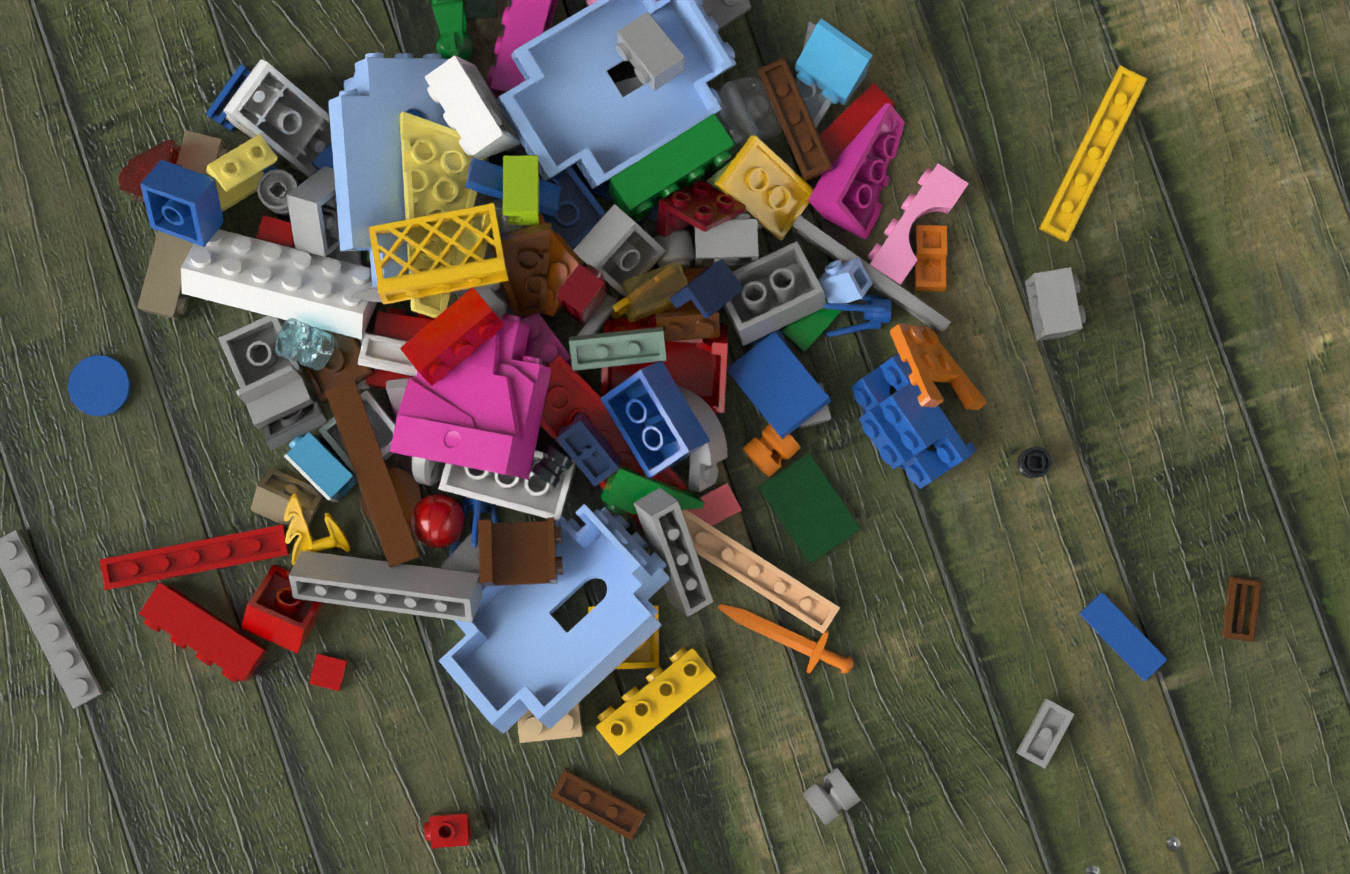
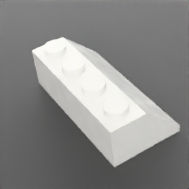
M535 450L532 466L535 462L541 461L543 452ZM571 460L573 462L572 466L568 471H563L559 484L556 488H553L532 472H530L529 480L445 463L438 489L547 519L548 517H554L555 521L559 522L577 465Z

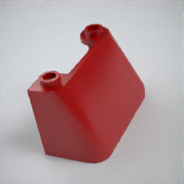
M611 318L604 322L603 333L656 327H648V319ZM720 323V337L665 342L667 361H663L676 385L686 388L702 398L715 415L725 412L728 327L724 323ZM657 362L602 367L601 398L639 370Z

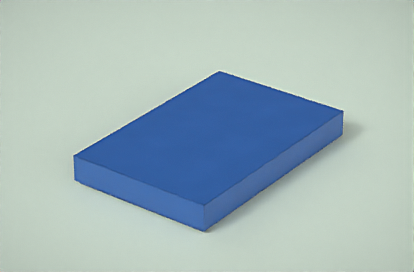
M775 331L727 368L730 376L781 439H784L831 402L829 396Z

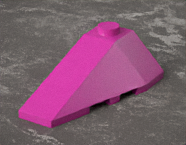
M885 103L832 163L833 170L821 176L808 200L824 219L862 239H867L880 215L882 204L878 201L882 187L888 186L890 177L886 175L889 161L896 157L905 124L891 104Z

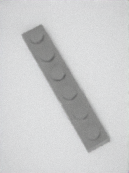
M15 530L0 538V568L73 709L78 708L104 693L20 531Z

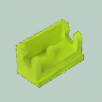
M538 155L503 156V216H508L507 223L511 225H539L540 169Z

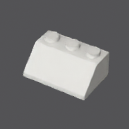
M453 56L425 76L430 85L427 88L429 95L437 104L441 103L445 110L443 117L453 130L456 129L461 136L459 143L467 155L485 159L521 144L495 101L497 99L476 65Z

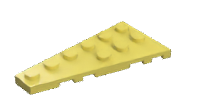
M402 111L399 117L406 220L474 207L477 191L465 188L469 164L473 157H477L467 155L459 143L461 136L458 131ZM448 221L443 224L439 231L452 239L461 225L454 221ZM423 227L413 228L407 237L421 245L429 231ZM435 235L425 249L439 257L448 243ZM407 243L409 261L417 249ZM453 247L444 261L453 266L458 249ZM422 253L413 267L420 272L427 271L435 261ZM451 292L411 299V311L436 318L447 309Z

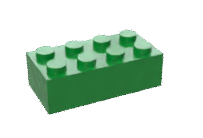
M713 113L610 178L608 194L617 207L632 220L635 219L639 222L652 213L651 208L657 205L659 200L678 192L684 187H688L701 180L703 181V175L711 170L715 174L729 163L727 160L731 158L734 142Z

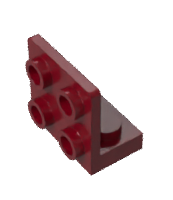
M701 180L659 200L656 232L666 237L674 231L689 225L707 232L744 213L746 206L736 201L734 197L726 195L712 187L711 184Z

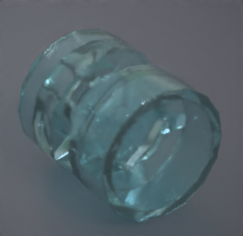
M289 318L285 321L275 342V351L278 356L293 362L299 361L301 365L316 371L321 370L327 364L334 348L333 334L318 327L311 328L308 323L296 318Z

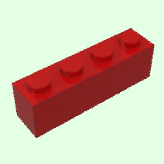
M164 582L158 583L139 612V615L146 619L144 621L146 626L156 632H160L162 629L172 635L169 639L171 642L183 649L189 646L198 652L195 656L197 659L209 666L215 663L224 669L221 674L235 683L239 680L242 682L248 681L269 650Z

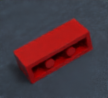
M473 287L400 347V349L422 377L433 386L436 382L446 377L448 372L461 361L467 359L485 341L492 338L505 324Z

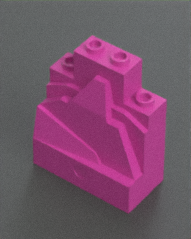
M502 314L501 321L505 325L492 338L473 351L467 359L461 361L448 372L446 377L436 382L433 386L418 371L415 377L409 378L397 414L390 452L529 480L551 374V368L541 365L542 359L525 356L530 326L520 323L521 318L518 316Z

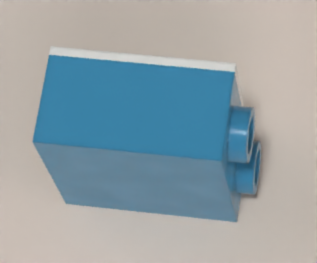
M308 432L306 435H298L289 444L291 450L284 457L328 501L338 503L358 483L357 477L346 463L319 436Z

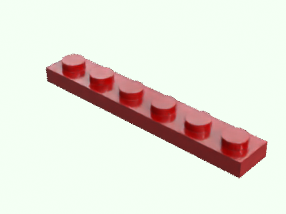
M282 524L100 559L104 589L111 590L288 556L290 553L288 544L285 542V525Z

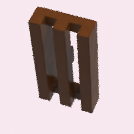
M1229 577L1221 638L1255 642L1262 581ZM1237 584H1240L1235 632L1231 633ZM1248 585L1252 586L1247 635L1242 634L1247 589Z

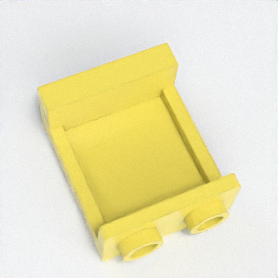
M261 134L208 164L205 174L215 178L222 212L255 193L258 182L264 175L262 170L276 162L277 156Z

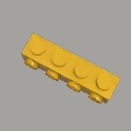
M682 647L669 658L673 662L664 671L659 666L646 677V680L649 682L640 690L634 686L621 697L624 701L622 705L617 709L610 706L597 716L600 722L595 727L618 756L716 678L693 647L688 651L685 647Z

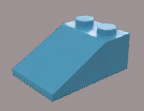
M821 18L796 62L795 71L798 72L797 77L808 86L814 84L823 90L822 95L834 104L839 102L845 105L866 77L873 55Z

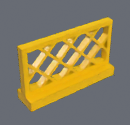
M494 203L368 227L377 276V289L383 305L509 281ZM489 214L491 223L483 233L470 225L476 216ZM448 221H454L461 225L452 239L439 231L443 224ZM423 227L429 231L421 245L407 237L413 228ZM466 229L480 237L471 250L457 243ZM492 231H493L494 240L489 237V235H490V233H491ZM392 233L398 239L388 251L378 244L377 235ZM435 235L448 243L439 257L425 249ZM486 241L496 248L497 257L482 259L476 255V252ZM403 242L417 249L407 263L394 255ZM454 247L464 253L466 257L461 264L452 266L444 261V259ZM380 252L385 255L382 260H381ZM423 253L435 262L429 270L420 272L413 265ZM390 259L403 266V269L397 276L384 279L383 269Z

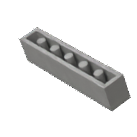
M302 550L289 574L292 596L295 599L473 622L483 597L480 574L409 564H400L390 568L386 561Z

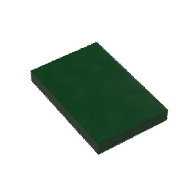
M807 453L758 487L809 564L861 529L810 453Z

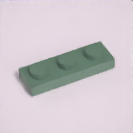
M663 327L569 337L573 371L667 361Z

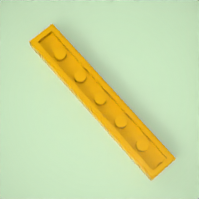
M1121 65L1118 67L1039 228L1040 230L1064 242L1069 240L1148 78Z

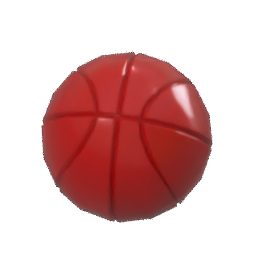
M440 493L428 495L421 499L411 513V528L416 538L422 544L431 548L447 547L460 538L465 528V514L460 504L451 496Z

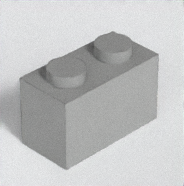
M648 12L617 31V52L624 61L629 60L633 64L638 79L643 84L648 83L654 91L684 72L685 57Z

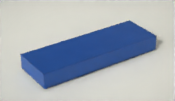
M473 157L469 164L465 188L503 200V167ZM540 179L539 212L551 216L556 214L561 186Z
M1100 592L1079 613L1143 681H1146L1167 661L1162 653L1103 592Z

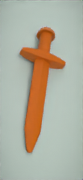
M724 604L718 606L723 613L738 624L811 657L807 673H811L819 659L841 669L840 673H848L853 668L854 664L851 657L845 658L824 648L829 634L827 630L816 643L745 609Z

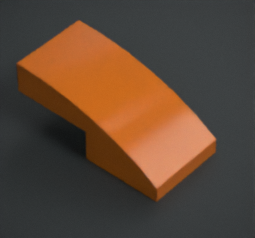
M916 225L915 256L918 260L914 268L915 291L945 292L947 287V226Z

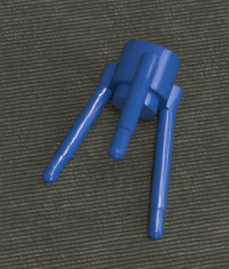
M865 294L860 299L865 301L864 305L825 303L824 307L826 309L864 312V320H870L867 323L828 331L826 336L833 337L867 329H881V323H890V299H881V295Z
M463 496L462 509L465 519L468 508L469 512L473 513L472 546L477 547L480 514L488 513L489 508L492 522L499 523L496 505ZM460 538L451 544L450 557L455 556Z

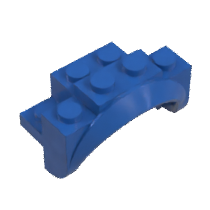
M898 353L850 388L854 392V398L857 403L863 407V416L859 418L863 431L871 438L876 448L880 451L882 459L887 464H890L893 470L897 467L906 470L909 479L921 489L970 457L977 449L972 442L964 444L939 406L921 407L917 399L921 394L918 384L913 386L908 377L912 373V369L908 360L903 362ZM892 385L897 392L889 397L890 386ZM933 444L937 452L927 450L926 448Z

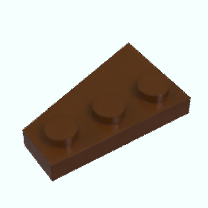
M551 222L501 233V243L509 281H505L503 284L514 316L523 317L545 312ZM490 244L495 258L497 257L496 248Z

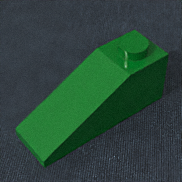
M622 465L609 476L601 495L604 503H607L606 508L620 515H623L624 511L637 514L634 502L659 488L679 502L681 510L703 508L705 503L699 496L652 477L648 479L646 475Z

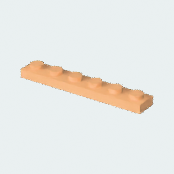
M681 510L698 555L823 634L825 633L840 607L691 512Z

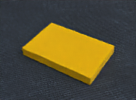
M754 135L750 136L715 184L726 195H730L736 201L746 206L745 212L753 219H757V222L780 241L783 240L798 216L802 214L810 203L808 200L814 190Z

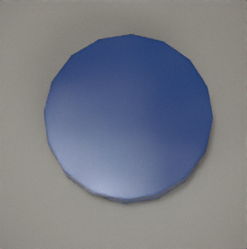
M94 355L83 359L74 367L69 376L68 391L71 401L79 410L91 416L105 417L118 412L127 402L131 394L132 383L128 371L120 362L108 356Z

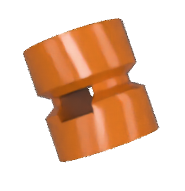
M768 424L761 431L762 437H754L742 450L766 476L771 477L782 466L781 460H789L801 447L790 434L781 439L772 426Z

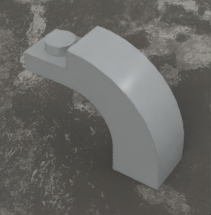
M678 386L710 442L690 454L689 490L700 492L716 484L718 477L717 462L728 457L727 442L723 428L710 406L692 391Z

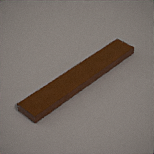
M354 380L325 391L389 567L392 568L420 557L356 381Z

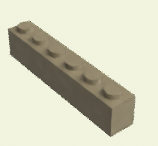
M185 130L176 164L205 174L208 164L228 153L229 149H226L227 144L222 139ZM158 231L138 302V309L175 320H180L181 314L186 313L189 297L186 294H182L181 267L193 243Z

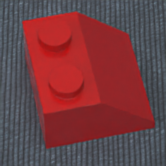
M273 564L247 604L241 629L298 654L309 636L324 602L293 598L289 579L290 571Z

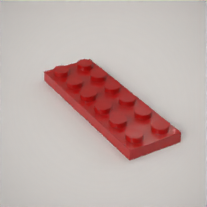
M557 354L546 365V367L551 368V374L540 425L559 444L556 436L559 435L561 427L563 425H570L574 421L575 416L583 411L621 458L620 465L646 475L602 403L601 397ZM670 468L652 477L681 490H685L688 487ZM609 477L599 483L603 489ZM625 511L642 528L638 514Z

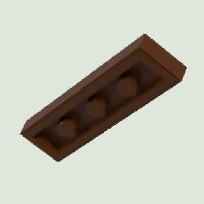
M781 58L757 69L805 182L833 170L786 58Z

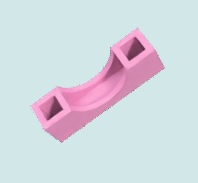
M939 163L934 170L926 169L918 181L922 187L917 195L910 193L901 206L905 210L901 219L898 221L893 218L884 232L888 238L882 246L876 243L867 259L872 261L870 263L871 266L899 286L918 260L909 243V232L912 223L927 213L941 212L948 214L969 184Z

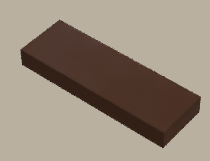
M566 768L550 795L551 798L630 840H633L647 814L646 811Z

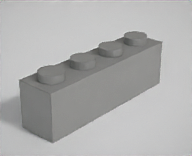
M661 488L634 502L651 553L655 552L667 565L663 571L671 579L663 586L669 602L687 617L711 604L713 600L679 502Z

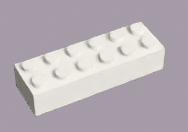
M218 229L205 247L193 243L181 267L182 294L358 339L363 338L377 302L351 298L354 293L372 288L371 268L323 257Z

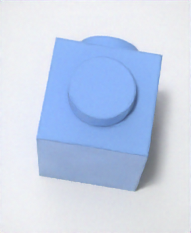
M859 258L843 263L841 260L830 263L825 267L824 274L818 280L828 303L846 304L862 299L873 284Z

